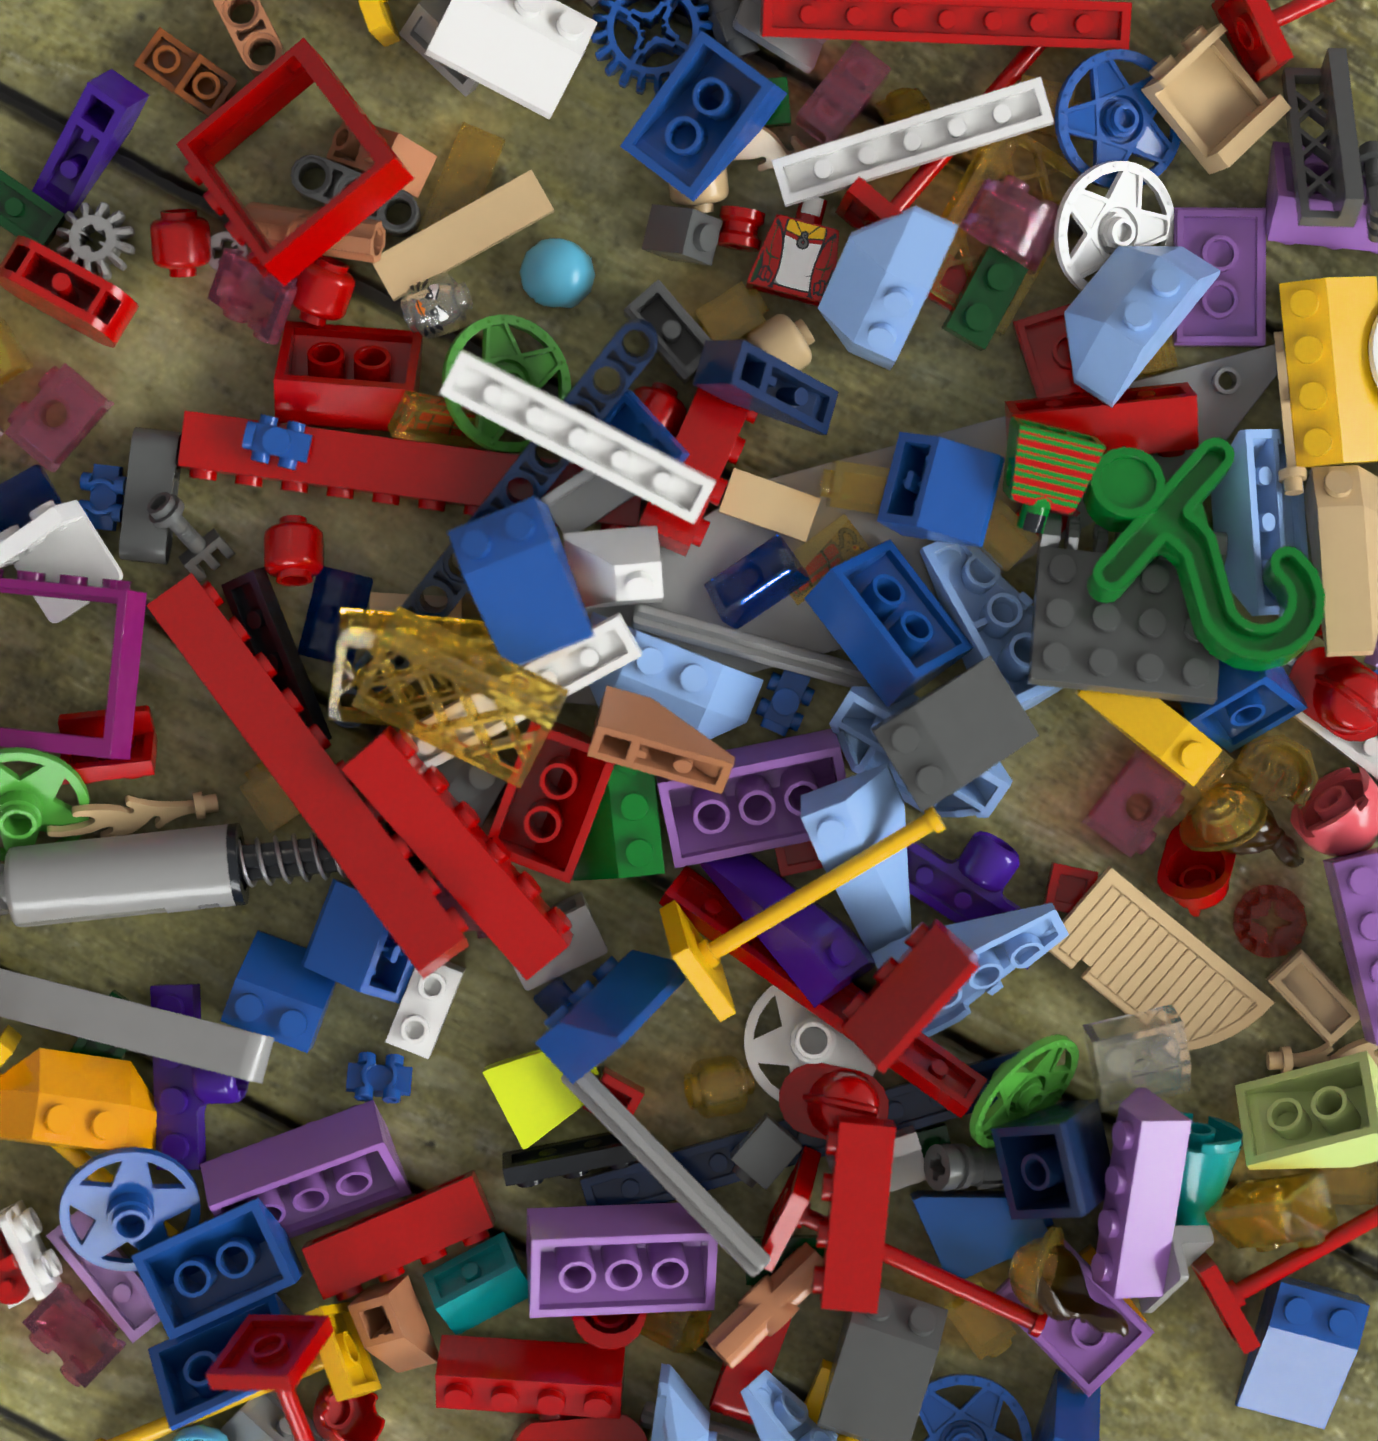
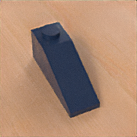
M706 340L693 385L725 402L819 435H827L839 393L835 389L745 340Z

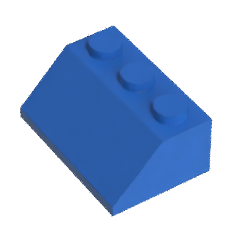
M891 539L831 568L804 598L887 708L919 691L974 648Z
M631 950L619 961L610 956L592 973L597 979L594 984L586 980L568 997L573 1004L569 1009L562 1004L544 1020L543 1024L548 1030L535 1044L563 1075L574 1084L624 1045L687 979L674 960L636 950Z
M259 1197L131 1255L170 1340L297 1283L305 1273L286 1230Z
M276 1293L177 1338L168 1339L148 1349L168 1425L172 1431L258 1392L253 1390H212L205 1374L248 1314L294 1315Z

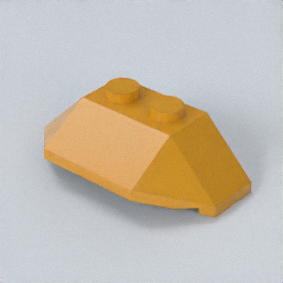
M38 1048L0 1075V1139L99 1153L126 1147L147 1148L156 1151L157 1111L154 1106V1097L131 1061Z

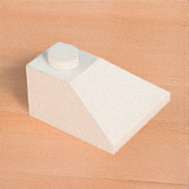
M657 525L563 533L565 554L585 609L662 602V562Z

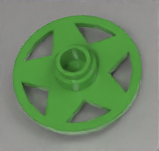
M493 315L470 324L454 339L444 360L442 387L467 341L483 329L482 360L539 389L557 372L558 399L563 400L571 390L569 368L557 343L537 324L514 315ZM509 326L528 333L541 343L544 349L521 353ZM444 396L448 411L456 425L469 439L483 448L507 454L520 453L531 441L529 439L522 442L498 441L507 428L476 413L475 426H473L462 411L460 404Z
M31 748L0 749V762L25 761L39 764L24 774L18 775L0 763V836L4 848L0 847L1 861H5L7 851L11 847L35 845L39 832H47L46 828L49 825L63 826L89 820V817H73V806L55 797L66 778L78 796L79 805L90 804L89 792L83 779L62 759L50 753ZM81 835L61 837L56 842L75 841Z
M1051 1035L1034 1042L1015 1057L1002 1063L992 1075L990 1083L981 1094L972 1112L969 1125L972 1138L984 1148H995L993 1136L990 1135L992 1134L991 1128L1055 1105L1067 1089L1076 1071L1079 1060L1077 1045L1065 1035ZM1065 1049V1065L1056 1066ZM996 1096L998 1099H997V1100L991 1105V1107L989 1108V1106H990V1104L992 1103L994 1097Z

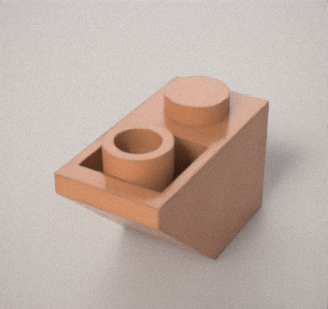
M343 121L333 136L332 145L326 159L363 174L375 162ZM375 126L415 178L401 190L418 198L437 156L400 133Z
M408 1275L384 1283L370 1285L348 1305L364 1349L397 1373L437 1363L439 1352Z

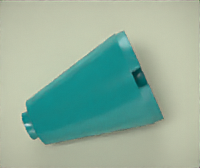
M1181 1112L1193 1121L1194 1113ZM1212 1116L1208 1117V1124L1191 1122L1175 1226L1211 1224L1243 1145L1242 1130L1234 1124Z

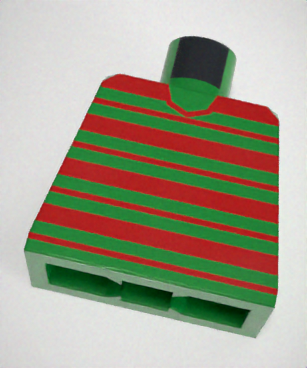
M1012 416L1009 424L1003 492L1009 499L1023 503L1016 526L1029 532L1043 534L1050 510L1073 514L1097 468L1106 446L1095 436Z

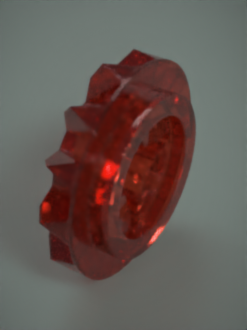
M1261 885L1249 890L1237 903L1233 915L1234 932L1241 945L1249 952L1265 958L1288 955L1292 949L1302 943V937L1308 925L1304 905L1292 891L1278 885ZM1273 902L1275 916L1289 922L1288 925L1282 924V927H1274L1269 941L1266 927L1252 922V918L1259 919L1260 917L1267 916Z

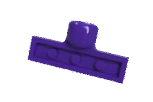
M984 831L976 832L959 857L954 860L942 857L918 840L907 846L910 894L953 922L959 923L1022 909L1003 894L1005 886L1019 867V855L1009 844L997 836Z
M160 984L150 986L151 1007L201 1019L200 984ZM153 1056L154 1106L157 1111L156 1151L172 1157L183 1165L186 1170H200V1164L206 1162V1105L233 1104L241 1101L248 1091L249 1081ZM156 1165V1170H166Z

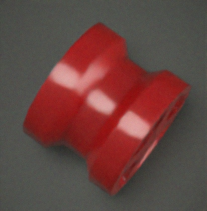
M721 206L719 217L723 224L717 245L733 250L759 252L761 241L757 234L758 228L764 224L765 213L739 206Z

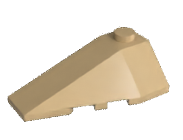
M1358 465L1311 467L1304 490V502L1312 563L1318 571L1325 591L1324 618L1321 622L1326 657L1373 655L1378 636V476Z

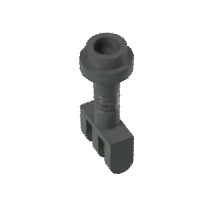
M1368 141L1359 147L1361 171L1362 175L1365 176L1367 235L1370 241L1378 243V141Z
M161 492L148 503L149 520L158 529L169 527L188 548L178 558L183 566L200 583L207 577L202 567L198 565L201 561L204 560L215 571L221 564L212 552L218 548L220 553L228 560L235 555V552L214 528L202 537L182 515L185 508L184 502L177 495Z

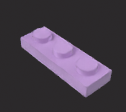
M77 1210L70 1218L77 1235L83 1240L94 1219ZM58 1225L46 1235L132 1343L161 1321L138 1271H115L90 1263L72 1249L63 1235L61 1225ZM120 1247L107 1254V1256L128 1258Z

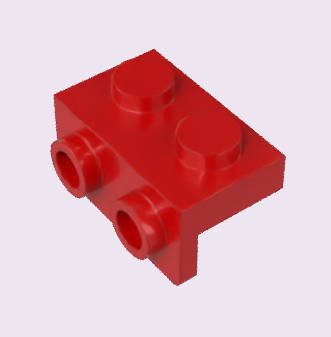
M147 705L135 706L130 759H109L61 753L60 759L69 764L81 776L85 784L96 781L123 778L136 779L142 776L155 775L158 740L150 707ZM106 710L61 714L58 717L59 731L63 734L103 738ZM66 778L62 782V785L70 784Z

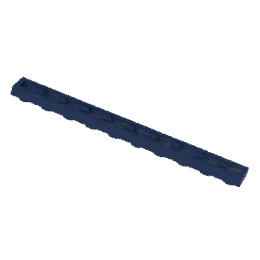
M1020 1049L967 1064L985 1077L987 1081L964 1115L973 1112L978 1099L990 1083L992 1075L997 1068L1008 1059L1015 1057L1021 1052ZM909 1081L884 1088L889 1100V1115L887 1119L894 1120L896 1130L911 1125L916 1130L958 1117ZM996 1096L994 1097V1099H993L992 1103L990 1104L989 1108H990L991 1105L998 1099ZM784 1118L776 1120L801 1142L803 1148L807 1146L820 1152L821 1157L826 1156L825 1139L807 1136L794 1130ZM751 1128L672 1150L669 1153L706 1191L742 1180L731 1170L735 1163L730 1158V1152ZM803 1148L787 1165V1167L795 1165ZM635 1161L631 1166L624 1169H607L580 1177L587 1206L655 1204L676 1200L639 1161Z

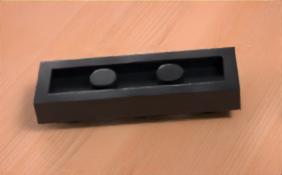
M605 1132L529 1147L524 1150L502 1153V1170L506 1186L517 1184L518 1187L527 1188L542 1183L546 1178L561 1175L563 1178L573 1179L586 1175L589 1170L607 1167L611 1170L624 1169L631 1166L637 1159L611 1132Z

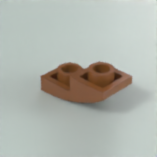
M161 27L158 28L133 65L207 117L220 108L238 81L200 53L194 52Z

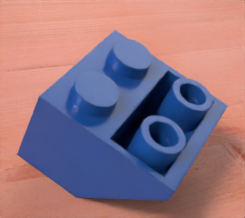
M899 432L877 521L902 536L983 548L1005 458L995 453L938 436Z
M333 878L301 965L360 993L400 1004L414 966L354 885Z

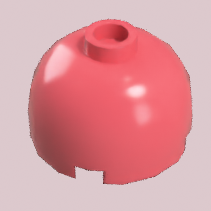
M1345 767L1326 774L1304 792L1306 796L1311 798L1304 803L1301 809L1297 804L1294 805L1291 811L1290 822L1301 838L1313 850L1331 857H1338L1368 850L1375 843L1378 836V786L1365 768L1359 767V773H1353L1349 767Z

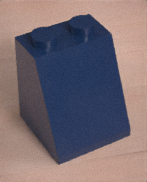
M1098 1099L1063 1101L991 1128L1011 1220L1082 1217L1105 1199V1173L1110 1166L1111 1157Z

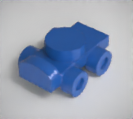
M263 414L260 415L259 423L248 421L242 448L252 450L250 460L268 464L270 455L278 456V466L291 470H296L298 461L307 463L313 436L304 434L305 424L288 421L286 429L277 427L279 418Z
M94 464L93 473L83 472L80 476L79 484L81 490L91 491L90 500L81 499L78 502L95 529L116 531L117 522L122 523L124 506L122 502L127 477L122 476L123 467Z
M784 670L782 675L773 672L766 689L773 691L774 694L771 700L762 697L755 714L763 717L760 726L784 737L788 729L797 732L804 717L803 714L796 712L799 704L808 707L815 692L814 689L807 687L811 678Z
M361 1052L358 1054V1063L348 1062L346 1092H355L354 1098L356 1100L367 1102L373 1100L374 1096L382 1097V1100L386 1103L395 1104L401 1101V1096H410L413 1067H404V1057L402 1055L388 1054L386 1055L385 1065H377L376 1054Z

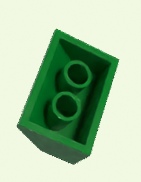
M618 764L614 765L573 874L574 881L617 879L665 873L655 775Z

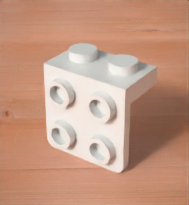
M50 500L31 511L29 516L32 521L21 529L16 524L0 533V568L14 565L17 571L46 573L45 582L59 583L60 575L88 577L87 586L102 587L103 579L121 581L123 579L122 570L77 500L58 505L53 500ZM33 596L47 619L52 623L64 621L90 603V601Z
M20 1200L0 1210V1228L29 1285L30 1291L19 1303L7 1304L9 1309L33 1297L37 1301L47 1297L62 1282L59 1275L63 1273L58 1256L53 1249L46 1250L39 1233L43 1232V1228L37 1213L32 1207L26 1208L23 1200Z

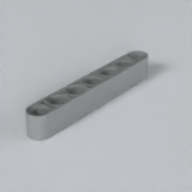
M0 968V1017L263 1084L274 1042L273 1037Z

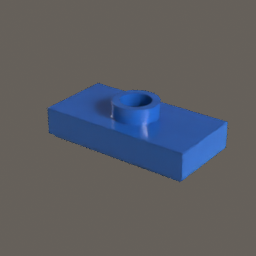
M626 390L603 419V422L682 463L690 455L631 390Z

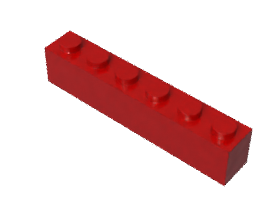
M389 725L352 756L341 770L528 981L570 946L574 935L570 931L572 928L570 920L557 906L550 908L539 895L542 893L539 884L528 872L523 871L520 874L509 861L511 854L502 841L496 836L489 838L478 826L481 821L474 809L465 801L458 803L447 790L450 785L445 776L435 766L431 765L428 768L416 755L419 749L413 739L403 730L396 732Z

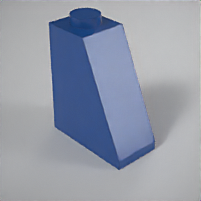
M917 1190L910 1193L942 1269L963 1279L1051 1241L1047 1227L1054 1225L1052 1218L1011 1220L1005 1191Z
M1056 1369L1032 1441H1099L1101 1386L1088 1397L1064 1371Z

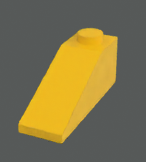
M1076 690L1075 692L1078 697L1172 775L1193 787L1222 751L1213 741L1160 699L1086 690Z

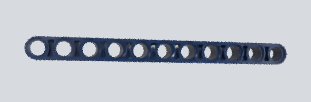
M644 319L626 321L562 401L570 405L582 404L590 410L591 416L603 421L656 352L658 335L652 324ZM636 329L647 334L650 346L644 353L633 354L625 348L623 337L628 331ZM602 367L615 369L621 378L620 385L610 391L599 388L594 379L595 372ZM530 441L466 524L480 519L483 515L495 513L524 501L513 497L509 491L508 483L516 477H523L529 480L533 486V495L530 498L535 496L540 500L569 464L570 460L562 457L556 463H546L538 457L537 445L539 444ZM451 543L335 689L328 702V712L330 718L337 725L343 728H354L361 725L368 718L469 590L461 570L453 565L452 554L454 549ZM430 586H437L443 589L448 598L447 603L441 607L429 605L425 601L424 590ZM402 622L413 624L418 629L419 639L411 643L400 640L395 631L396 625ZM373 658L385 660L390 666L391 674L384 678L372 675L368 669V661ZM347 693L358 696L362 702L363 710L357 713L346 711L341 706L340 696Z

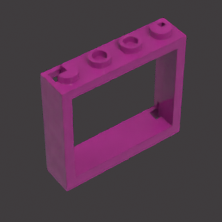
M0 569V593L117 604L104 737L0 727V747L31 748L45 752L109 759H130L147 593L131 591V581L103 579L102 587L87 586L88 577L60 575L59 583L45 582L46 573L18 570L17 579L3 578L4 569Z

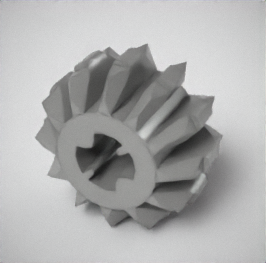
M87 202L81 203L82 217L79 219L72 212L68 211L65 214V218L73 226L71 229L58 228L56 231L59 237L69 240V242L57 247V253L64 257L71 256L70 261L81 267L83 266V268L96 274L98 268L101 277L109 280L112 278L109 265L114 264L118 269L124 271L127 268V264L119 256L121 253L127 255L135 254L136 248L129 243L123 242L133 237L135 230L131 226L120 227L124 223L126 215L120 210L110 215V206L106 202H100L95 215ZM96 231L103 237H106L105 243L99 242L103 247L98 251L86 245L87 240L93 241L89 236Z

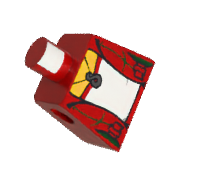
M817 197L799 203L795 218L780 214L776 215L748 276L747 289L815 307L819 306L837 266L839 230L822 226L827 206L826 200Z

